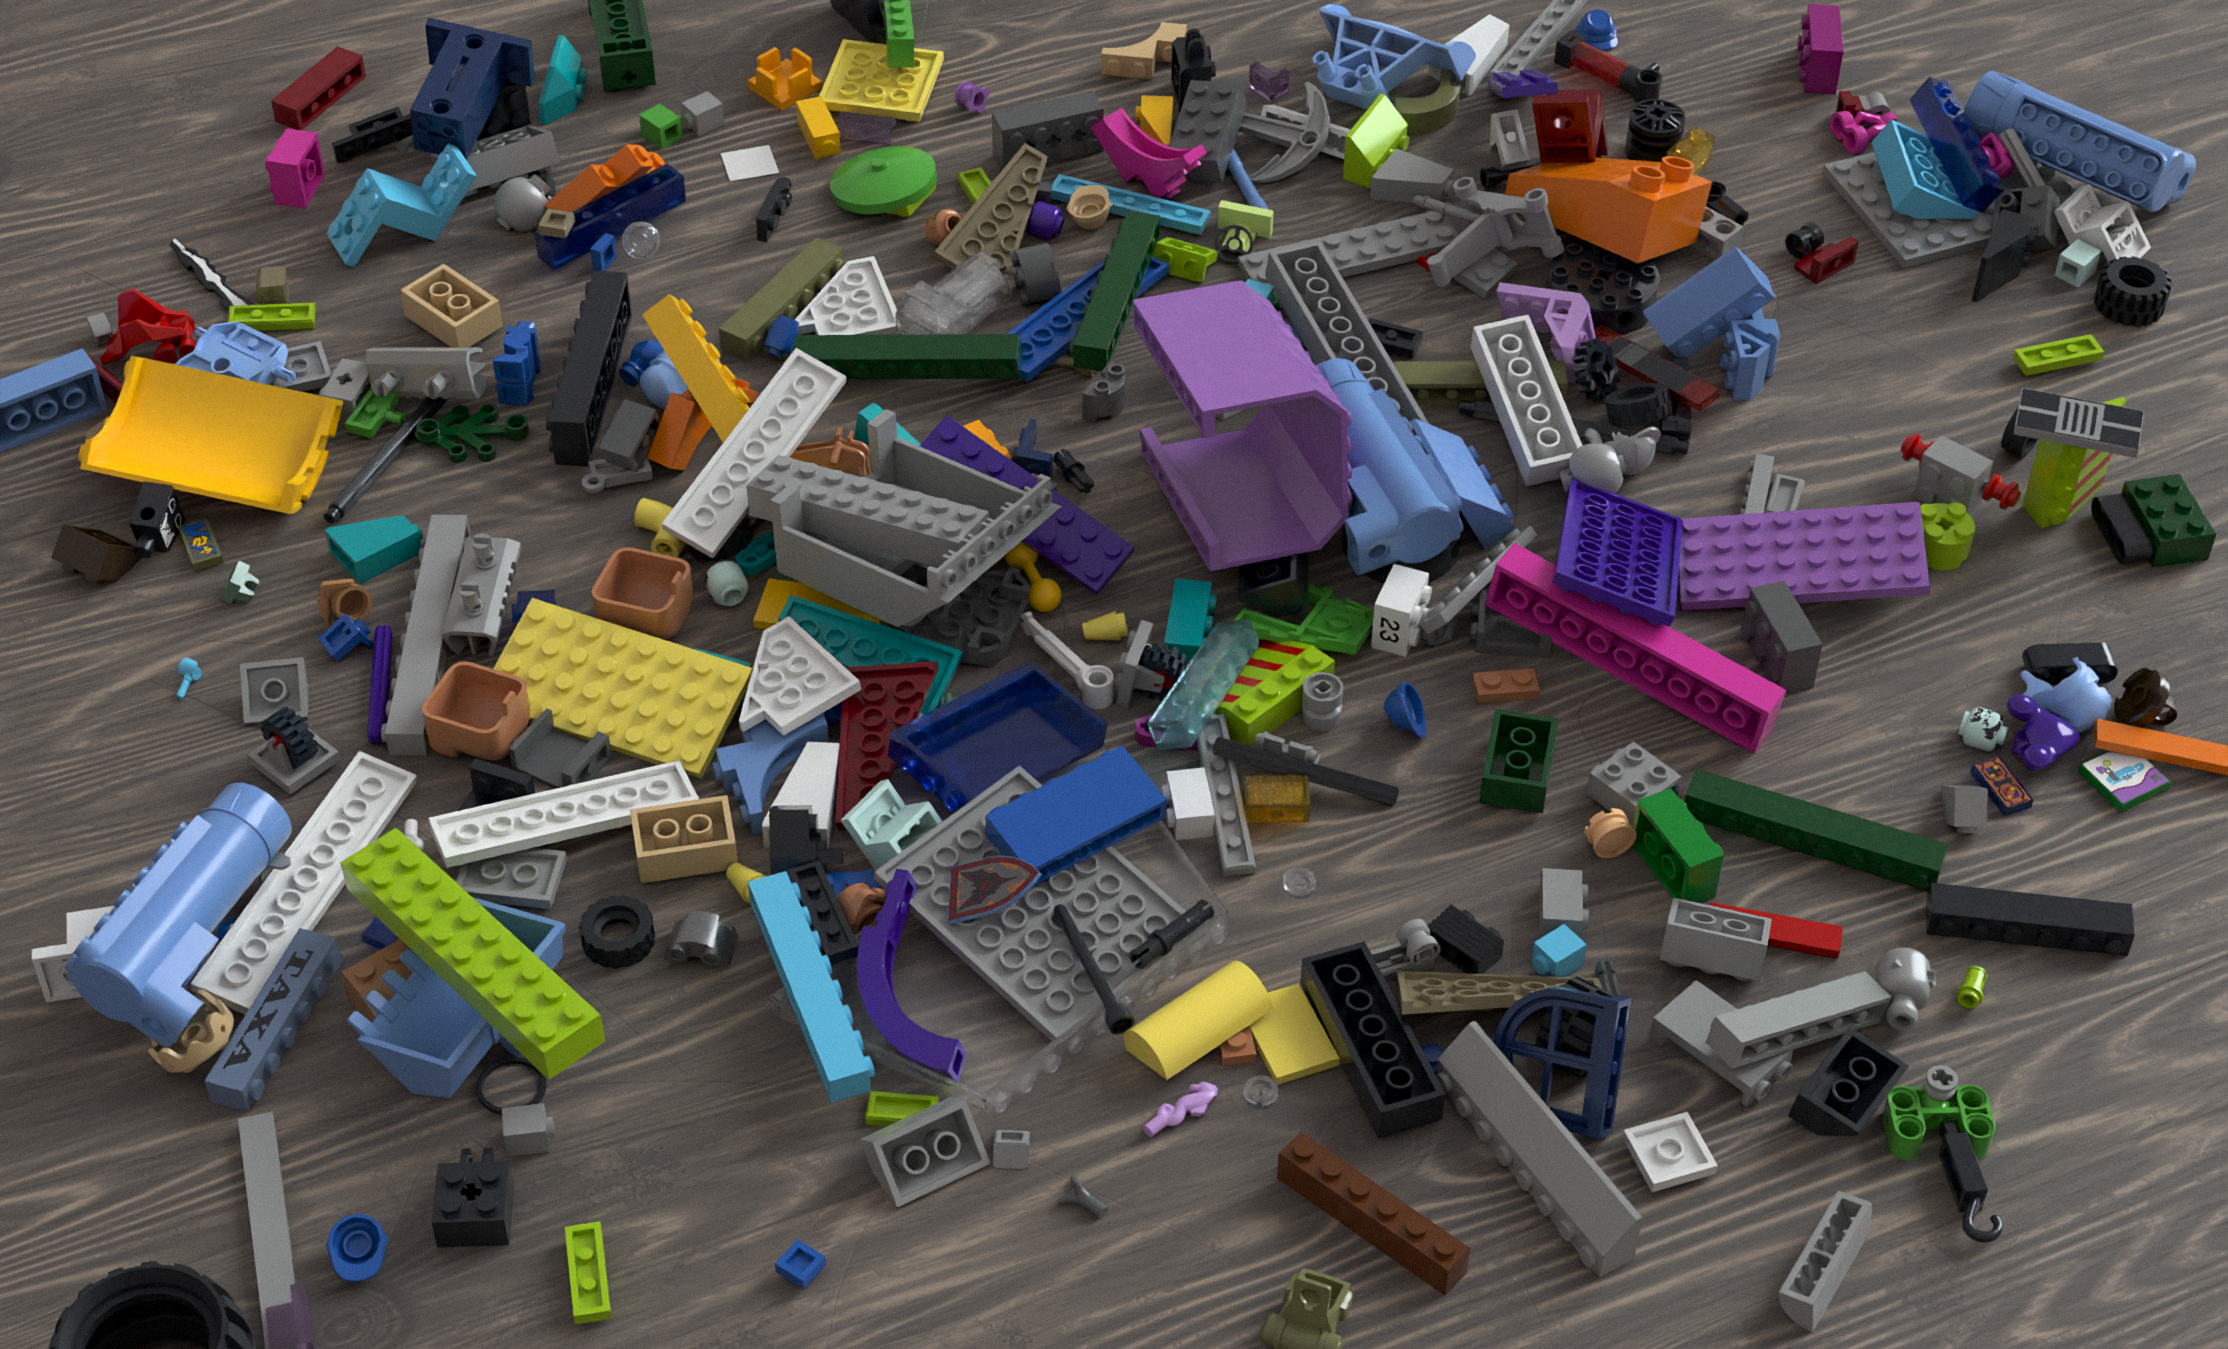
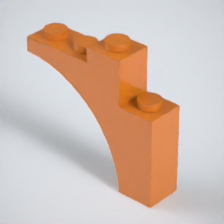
M626 144L603 165L591 164L549 200L545 206L547 209L574 213L575 223L573 225H575L590 212L619 194L647 182L662 180L669 173L664 168L665 163L658 154L647 152L640 145Z
M735 378L732 381L735 387L743 390L749 399L748 403H754L758 392L749 388V382ZM689 388L687 391L684 390L683 394L671 392L647 457L668 468L683 471L686 470L689 460L701 439L712 426Z

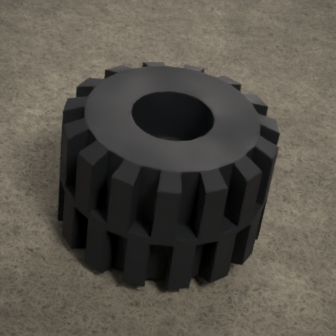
M1578 976L1571 978L1563 986L1564 988L1606 997L1615 996ZM1549 1006L1543 1016L1535 1045L1548 1047L1553 1006ZM1562 1006L1556 1050L1590 1058L1596 1014ZM1554 1063V1065L1580 1079H1585L1588 1076V1071Z

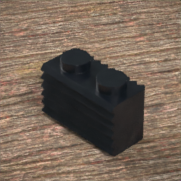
M1450 904L1444 912H1441L1440 916H1437L1436 919H1433L1432 923L1428 924L1430 936L1434 937L1440 946L1439 955L1442 958H1446L1453 965H1456L1458 969H1462L1463 972L1483 974L1502 957L1504 939L1500 933L1492 927L1486 928L1477 922L1474 916L1467 910L1461 911Z

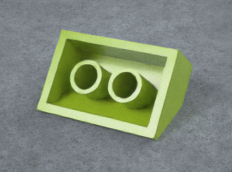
M1380 94L1346 135L1343 179L1371 188L1372 176L1396 149L1405 151L1409 144V136H1407L1408 124L1384 94Z

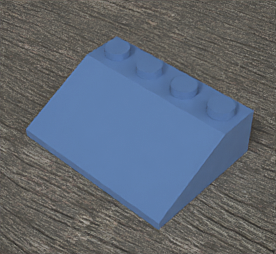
M1411 420L1410 423L1420 437L1428 455H1432L1439 474L1443 473L1446 476L1449 489L1460 497L1462 503L1461 512L1484 549L1502 540L1504 536L1514 530L1510 520L1515 517L1507 503L1500 505L1499 501L1503 499V496L1495 483L1489 486L1488 481L1492 477L1484 464L1478 467L1477 462L1481 458L1473 445L1467 448L1461 437L1420 420Z

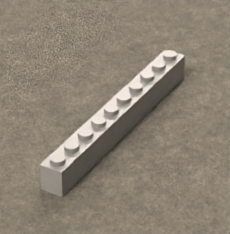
M431 515L429 527H424L423 539L425 547L419 550L420 569H415L414 575L416 589L410 592L411 612L407 611L405 616L407 632L401 635L402 655H398L396 658L397 678H392L391 694L393 698L392 701H387L386 716L388 721L382 724L381 729L382 742H387L389 755H428L429 743L422 705L444 675L449 646L441 634L466 541L471 539L467 515Z

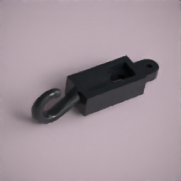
M1941 1121L1939 1130L1942 1146L1939 1158L1959 1213L1964 1212L1962 1228L1965 1234L1974 1241L1981 1243L1995 1241L2001 1235L2003 1229L2002 1221L1998 1215L1991 1216L1990 1220L1993 1228L1990 1231H1981L1973 1225L1977 1211L1983 1208L1988 1188L1967 1132L1958 1133L1954 1121Z

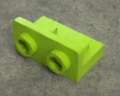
M1166 237L1156 242L1153 257L1169 264L1168 274L1201 283L1204 281L1206 267L1216 262L1218 251Z

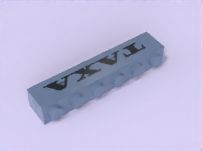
M302 928L298 929L205 1079L210 1102L249 1112L255 1100L261 1098L267 1080L271 1074L276 1073L281 1057L286 1049L293 1045L298 1029L303 1022L308 1020L313 1004L318 997L324 994L327 981L332 973L336 972L341 965L342 954L339 952L336 937Z

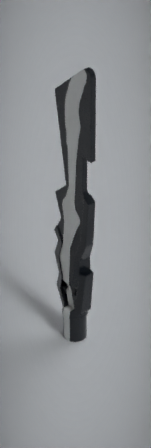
M178 239L171 241L170 247L177 253L181 263L188 271L192 270L195 273L197 280L208 292L215 291L223 299L220 301V304L229 311V306L256 305L225 285L227 277L216 272L215 265L210 264L208 258L200 256L197 250L185 246Z

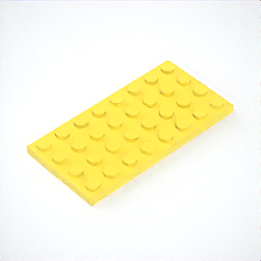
M534 598L529 602L493 668L494 670L520 677L526 682L530 705L529 723L538 718L548 708L552 710L553 727L587 742L599 731L609 736L611 750L656 765L680 760L686 774L702 779L748 689L753 668Z

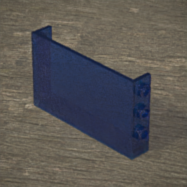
M1029 661L892 731L887 756L923 785L928 792L943 802L949 810L955 813L1018 766H1021L1035 780L1040 781L1103 747L1108 723L1032 661Z

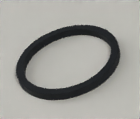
M503 1058L493 1062L483 1070L478 1078L476 1088L478 1098L486 1109L502 1115L501 1107H497L485 1099L482 1087L485 1079L492 1071L508 1064L529 1066L541 1078V1088L538 1094L524 1105L538 1104L542 1100L547 1089L546 1076L527 1058Z

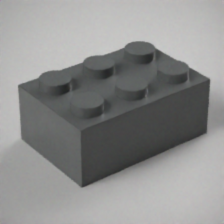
M1785 581L1750 588L1749 598L1745 603L1746 614L1744 623L1741 624V634L1743 639L1748 641L1752 647L1755 660L1763 666L1767 680L1785 689L1786 693L1813 688L1823 644Z

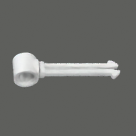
M1030 611L1020 615L1024 620L1021 622V626L1027 636L1031 635L1041 648L1075 678L1078 688L1082 691V699L1086 706L1092 709H1103L1112 704L1114 698L1113 672L1108 667L1087 665L1051 631L1044 629L1033 618V614Z

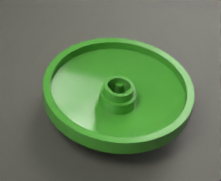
M905 146L884 147L864 152L843 163L832 175L830 189L834 202L842 209L859 214H879L904 208L922 199L935 186L938 174L934 159L925 151Z

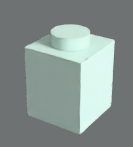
M2079 239L2075 240L2060 254L2055 276L2079 288L2096 272L2101 250Z

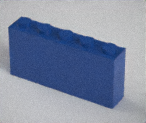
M1122 745L1113 751H1105L1097 759L1087 764L1076 766L1071 772L1060 778L1050 779L1044 786L1032 792L1021 794L1016 800L1005 806L995 807L986 815L985 835L994 847L999 850L1001 855L1022 859L1040 871L1042 875L1032 886L1034 887L1048 880L1051 876L1067 870L1075 864L1092 857V855H1096L1106 848L1165 819L1167 799Z

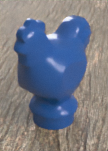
M643 340L635 344L630 353V361L624 362L619 370L621 378L627 384L637 386L640 376L650 367V362L664 351L659 341Z

